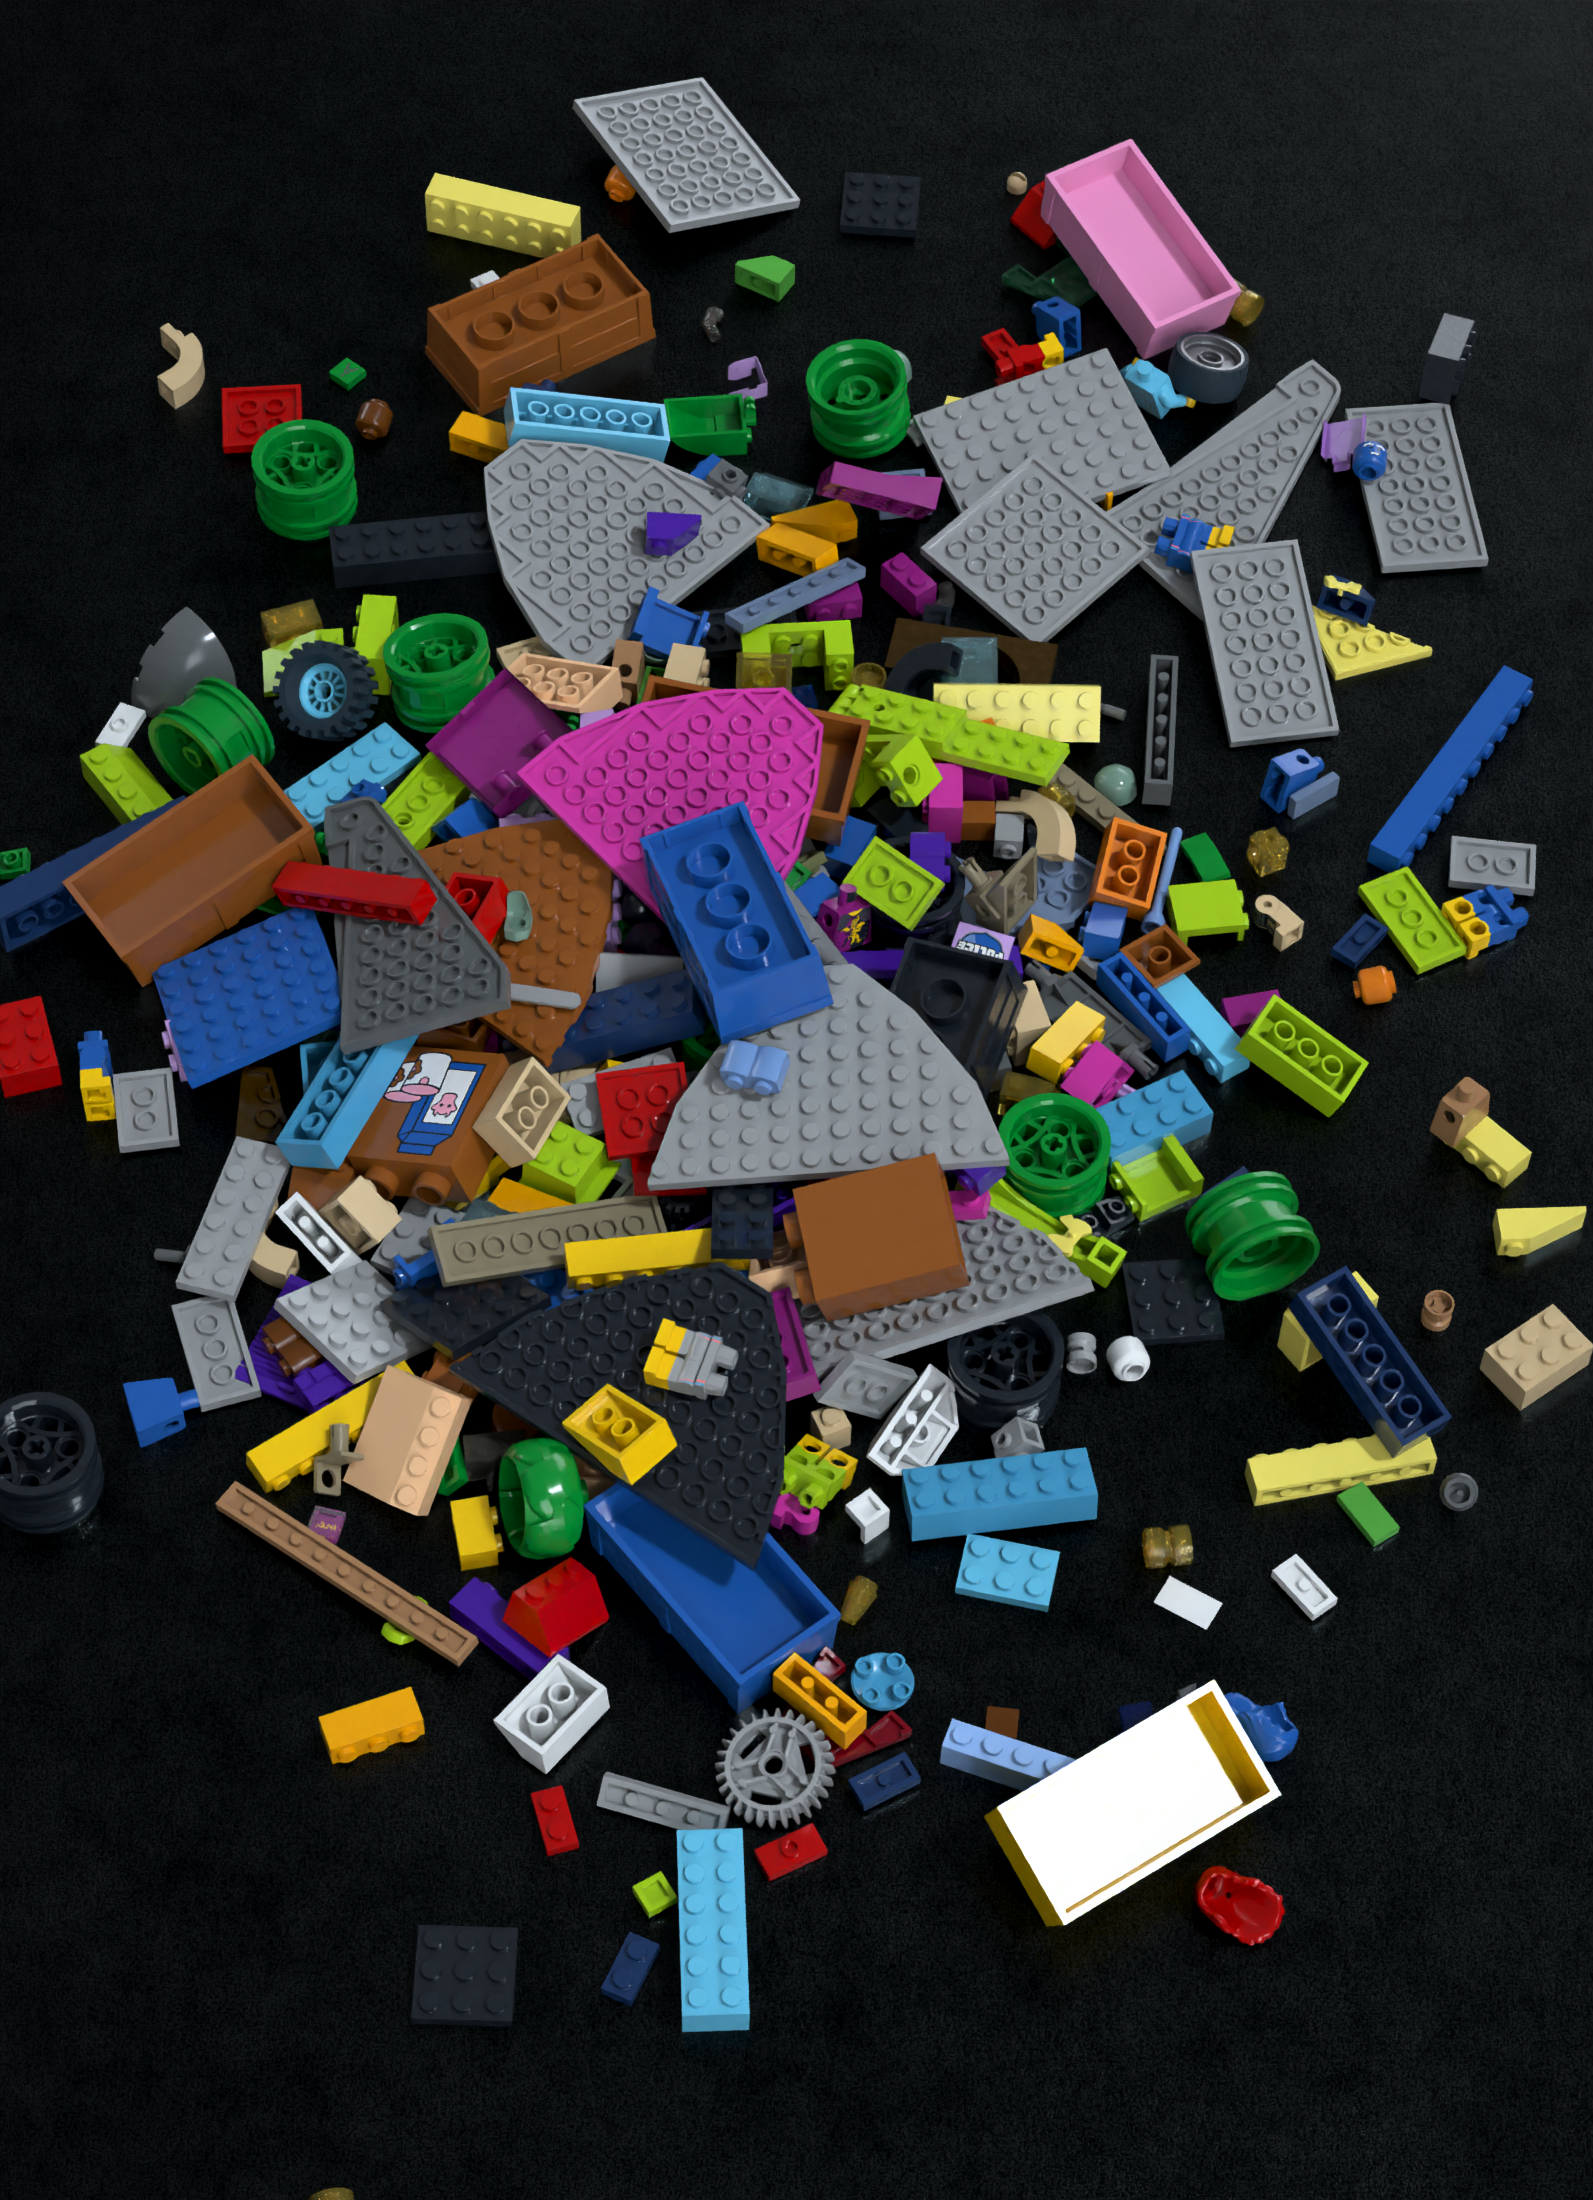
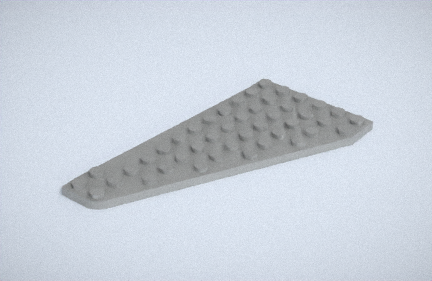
M1313 359L1276 384V388L1170 468L1171 476L1148 484L1138 493L1106 512L1150 548L1149 554L1138 564L1201 621H1203L1194 574L1181 570L1175 565L1173 568L1166 566L1167 558L1154 553L1159 536L1174 540L1172 537L1161 534L1166 517L1181 520L1182 514L1190 515V519H1199L1205 524L1223 529L1224 525L1235 527L1229 547L1265 543L1323 433L1324 420L1328 423L1339 402L1341 387L1338 380Z

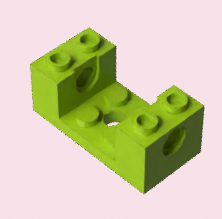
M850 620L763 624L752 629L750 632L744 634L740 632V665L743 689L771 688V668L823 666L825 691L844 690L849 684H853L854 648Z
M917 734L867 736L865 754L851 807H862L881 786L889 788L891 792L890 797L897 807H917L942 781L943 778Z

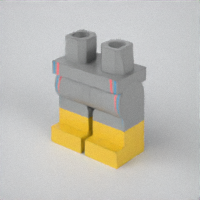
M663 1318L654 1341V1346H652L643 1369L645 1384L687 1395H696L697 1398L706 1400L708 1394L724 1396L728 1386V1377L716 1374L718 1366L733 1370L738 1360V1352L728 1346H724L722 1337L715 1335L712 1337L703 1332H694L676 1326L674 1321Z

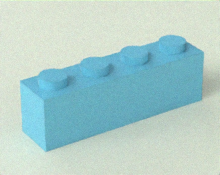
M1184 973L1155 989L1191 1029L1188 1049L1193 1055L1199 1057L1210 1075H1214L1220 1083H1223L1249 1068L1250 1060L1234 1049L1241 1038Z

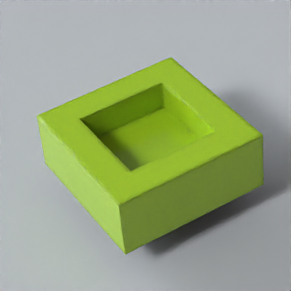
M661 1871L632 1886L633 1893L648 1918L678 1903V1897Z

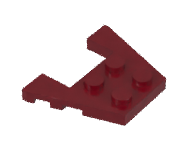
M827 1646L822 1649L817 1662L813 1666L831 1682L846 1670V1665ZM788 1704L782 1717H785L790 1709L793 1711L795 1721L801 1713ZM891 1710L870 1729H865L845 1750L825 1734L823 1741H829L831 1749L828 1752L833 1753L835 1761L829 1764H832L835 1768L902 1741L911 1736L912 1729ZM809 1744L801 1746V1755L815 1768L811 1746Z

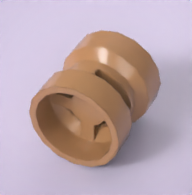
M1434 1290L1426 1295L1421 1312V1322L1427 1329L1442 1331L1449 1326L1455 1304L1453 1297L1448 1292Z

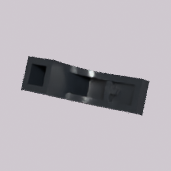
M941 642L928 643L914 648L905 654L893 667L884 685V690L916 697L920 687L933 677H959L963 650L951 643Z

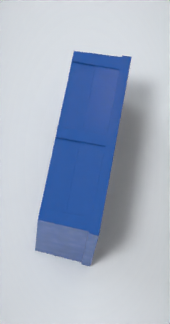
M744 801L639 838L646 883L722 1045L729 1043L731 1040L743 1038L834 1004L820 954L815 944L812 945L791 903L784 881L779 871L776 872L751 822L750 814Z
M618 1483L583 1505L592 1547L614 1567L658 1618L659 1624L668 1634H672L728 1699V1704L737 1714L773 1690V1673L794 1652L810 1664L819 1658V1654L825 1646L829 1649L833 1648L841 1613L769 1533H767L757 1567L754 1571H751Z

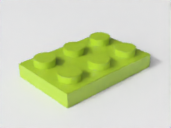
M876 836L842 881V884L854 885L857 888V895L911 932L945 886L943 881Z

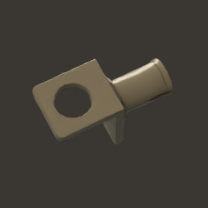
M973 857L967 858L962 862L963 865L958 867L960 872L972 884V889L964 899L983 922L998 921L1001 918L985 896L1001 879L1004 873L1002 870L984 873ZM979 905L986 908L989 914L983 912Z
M340 1423L329 1425L330 1451L325 1455L314 1457L315 1493L339 1496L341 1494V1465L364 1460L363 1454L349 1452L350 1425ZM325 1470L329 1471L333 1477V1484L330 1488L326 1487L322 1482V1474Z

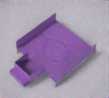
M1364 412L1363 418L1327 424L1324 420L1321 455L1326 462L1328 458H1332L1334 472L1350 470L1351 454H1353L1358 444L1367 441L1369 419Z

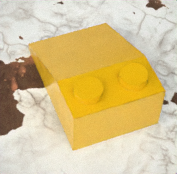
M608 1383L562 1422L563 1427L611 1473L631 1486L678 1446L666 1419Z

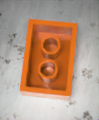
M1113 817L1104 831L1087 905L1093 906L1094 901L1127 907V917L1141 921L1151 906L1167 833Z

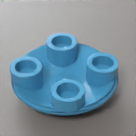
M873 1653L856 1661L851 1674V1687L857 1699L865 1706L878 1711H890L903 1706L910 1699L914 1690V1676L901 1654Z

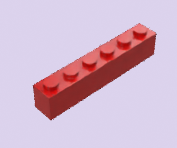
M288 861L272 885L283 906L420 926L437 901L435 894L430 888V884L422 878L415 879L399 875L379 874L373 871H357L351 868H335L329 865L321 866L306 862Z

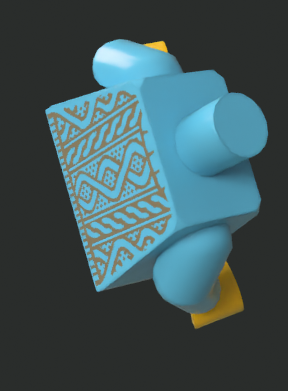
M1135 357L1131 364L1119 371L1136 404L1159 419H1162L1171 408L1184 407L1185 405L1193 408L1197 401L1182 394H1175L1169 376L1155 368L1148 361Z

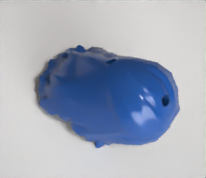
M1230 1692L1224 1695L1261 1760L1267 1762L1278 1761L1292 1752L1297 1743L1299 1731L1288 1719L1283 1702L1262 1707L1238 1692Z

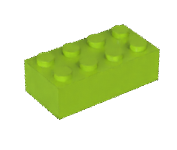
M1275 994L1261 1008L1234 1048L1328 1118L1344 1103L1369 1064L1365 1059Z

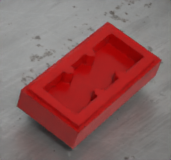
M811 1823L755 1849L754 1855L768 1881H772L827 1855L828 1849L814 1824Z

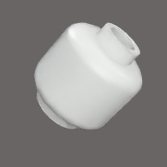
M1123 1336L1118 1338L1107 1349V1361L1113 1374L1119 1380H1139L1149 1369V1355L1143 1343L1136 1337Z

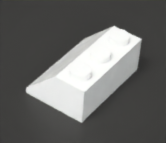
M557 1654L494 1719V1724L522 1758L547 1774L610 1708L607 1688Z

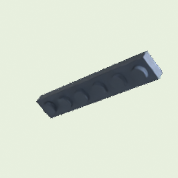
M848 557L725 613V623L742 634L750 632L752 629L769 623L780 616L791 613L793 610L865 578L866 568Z

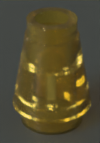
M856 1576L854 1581H850L842 1605L840 1619L848 1624L856 1625L857 1621L877 1598L876 1591L878 1586L863 1576Z

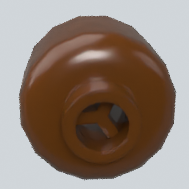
M370 399L361 404L355 426L361 432L362 437L368 440L382 438L388 433L393 413L386 402L379 399Z

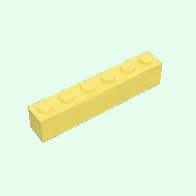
M1374 1434L1371 1437L1361 1439L1347 1438L1342 1442L1328 1445L1326 1443H1319L1311 1448L1300 1450L1291 1448L1278 1454H1258L1247 1459L1245 1478L1254 1506L1346 1490L1362 1481L1368 1486L1433 1474L1437 1456L1429 1437L1393 1459L1378 1436Z

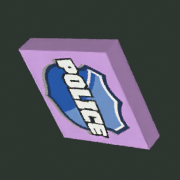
M960 921L951 947L1008 960L1015 937Z

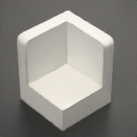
M870 1488L845 1505V1511L861 1528V1540L864 1544L889 1528L890 1509Z

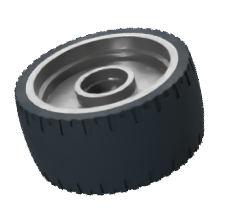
M1190 332L1178 338L1170 357L1168 376L1174 389L1182 395L1203 403L1223 404L1231 402L1239 396L1246 380L1249 356L1245 349L1232 339L1209 332Z

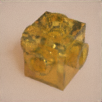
M1275 827L1265 831L1260 830L1250 836L1247 858L1260 877L1285 868L1289 843L1284 836L1280 835Z

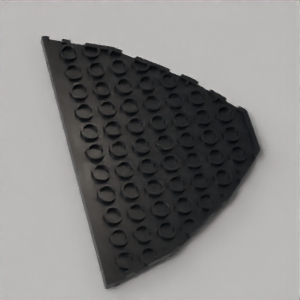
M723 1262L710 1263L708 1267L696 1269L685 1267L667 1270L665 1274L647 1276V1274L637 1275L624 1279L621 1284L610 1288L604 1286L562 1301L559 1306L542 1311L540 1309L531 1312L500 1332L497 1338L483 1347L480 1345L471 1351L470 1356L459 1363L456 1361L449 1367L450 1374L546 1437L563 1443L572 1454L751 1571L756 1569L784 1484L787 1372L772 1293ZM663 1318L674 1321L676 1326L694 1332H703L712 1337L713 1335L722 1337L724 1346H728L738 1352V1360L733 1370L718 1366L716 1374L728 1377V1386L724 1396L708 1394L706 1400L697 1398L696 1395H687L645 1384L643 1369L652 1346H654V1341ZM607 1383L666 1419L678 1445L632 1486L611 1473L562 1425L566 1418Z

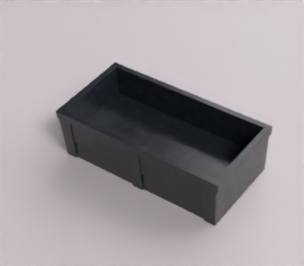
M908 937L903 948V957L889 991L910 1006L976 1081L986 1102L1028 988L1023 983L1013 961ZM943 1170L948 1190L952 1191L957 1176L952 1171L947 1172Z

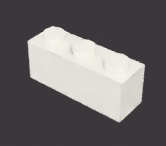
M298 1192L275 1212L331 1274L363 1262L316 1209Z

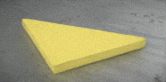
M1312 605L1323 658L1335 681L1432 655L1433 650L1430 646L1422 647L1410 642L1411 639L1393 632H1390V634L1375 629V626L1369 623L1365 626Z

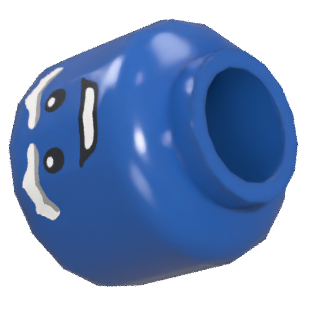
M1366 441L1358 444L1353 452L1352 469L1354 474L1365 481H1373L1382 477L1387 467L1388 454L1386 448L1375 441Z

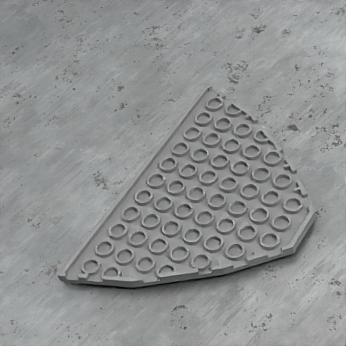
M842 964L823 966L834 1004L737 1039L757 1046L779 1048L788 1053L790 1065L780 1093L762 1095L753 1088L742 1087L741 1089H733L728 1087L722 1081L719 1071L729 1043L718 1046L675 1106L656 1160L651 1167L648 1188L649 1191L838 1178L931 1153L936 1154L943 1170L1010 1166V1161L976 1081L910 1006L856 965Z
M989 1206L986 1219L956 1221L970 1286L827 1322L817 1303L803 1306L798 1298L794 1299L799 1312L818 1380H822L833 1371L850 1350L883 1360L1093 1292L1092 1281L1088 1276L1085 1277L1080 1272L1079 1267L1074 1262H1070L1063 1255V1251L1045 1233L1035 1228L1030 1230L1022 1226L1019 1220Z

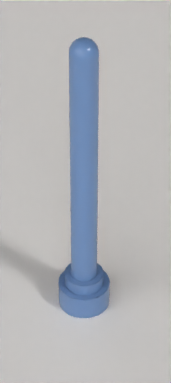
M1175 827L1171 831L1152 909L1143 917L1141 930L1145 934L1166 923L1162 912L1183 832L1179 827Z

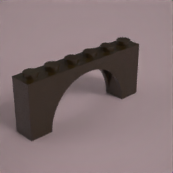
M897 618L884 666L883 684L886 683L893 667L905 654L916 647L934 642L951 643L963 650V656L984 659L999 666L1011 677L1015 684H1051L1056 666L1058 645Z

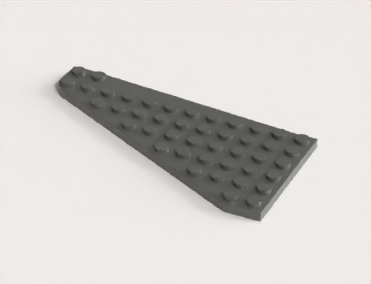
M363 796L325 807L324 833L326 834L325 845L328 849L329 866L343 869L351 868L365 872L373 871L379 874L399 875L415 879L422 878L430 884V888L437 898L421 926L333 913L342 1009L340 1049L344 1055L511 1008V973L507 966L380 803L372 797Z

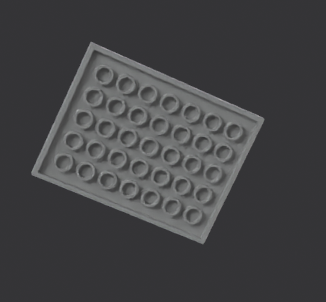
M703 77L574 100L572 107L668 233L799 207V197Z
M1107 348L913 416V422L941 478H943V482L959 514L964 512L1033 453L1094 503L1105 500V492L1113 491V496L1171 476V469Z

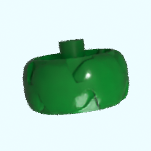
M550 1438L522 1440L511 1445L502 1458L499 1470L500 1509L506 1535L515 1552L524 1558L534 1560L556 1558L570 1553L574 1549V1544L580 1539L583 1528V1505L589 1502L588 1487L585 1480L580 1479L577 1465L568 1447L557 1440Z

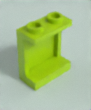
M1235 879L1168 886L1165 904L1171 930L1186 946L1188 937L1232 932H1235L1237 941H1242L1244 931L1249 929L1248 914L1242 911L1244 903L1242 890H1237Z
M1173 1134L1163 1138L1162 1149L1124 1166L1118 1160L1112 1162L1109 1175L1112 1188L1121 1193L1124 1202L1140 1222L1201 1195L1204 1180L1202 1174Z

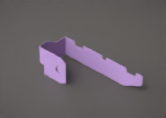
M756 356L736 361L728 366V380H738L751 376V369L756 368L761 383L757 385V388L751 390L745 388L729 393V395L742 394L743 402L746 396H753L754 399L767 396L768 382Z

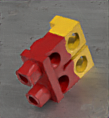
M1054 332L1044 335L1043 342L1034 345H1021L1016 350L1014 347L1006 349V358L995 361V370L999 378L994 379V387L1062 364L1064 362V349Z

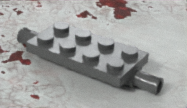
M1036 959L1032 960L1034 966L1031 963L1027 964L1024 974L1040 986L1039 994L1051 1025L1078 1001L1106 1017L1103 1027L1106 1033L1101 1044L1132 1066L1145 1080L1150 1079L1148 1074L1151 1076L1155 1075L1159 1068L1158 1065L1143 1054L1151 1048L1152 1040L1072 971H1069L1064 976H1059L1056 973L1051 974Z

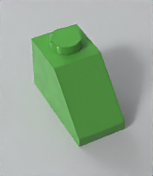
M774 255L738 261L735 264V283L779 302L795 283V265Z

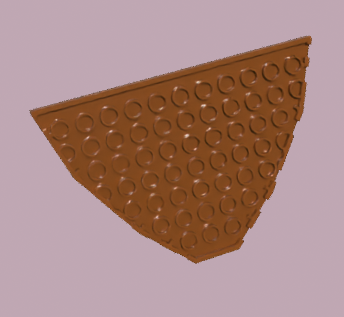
M560 819L497 827L418 850L419 855L444 887L453 872L502 878L510 892L521 891L525 893L533 914V924L529 937L518 942L506 940L504 938L505 917L490 946L510 971L511 983L574 992L579 994L581 1004L575 1009H565L511 1000V1008L481 1016L478 1019L548 1068L553 1061L552 1055L555 1050L563 1045L565 1041L564 1035L570 1025L576 1023L587 1004L586 1002L590 995H592L594 974L598 971L600 965V953L604 950L608 923H611L613 916L612 891L614 890V873Z

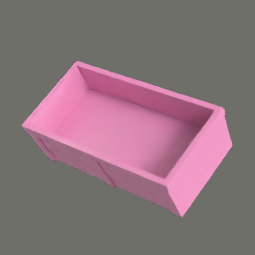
M1132 139L1045 175L1041 217L1046 224L1050 225L1089 280L1088 283L1092 289L1100 295L1137 347V352L1143 360L1174 347L1178 338L1186 333L1208 332L1225 324L1234 302L1240 296L1242 290Z

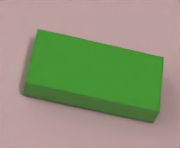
M1363 1481L1337 1495L1336 1501L1373 1547L1399 1532L1400 1527Z

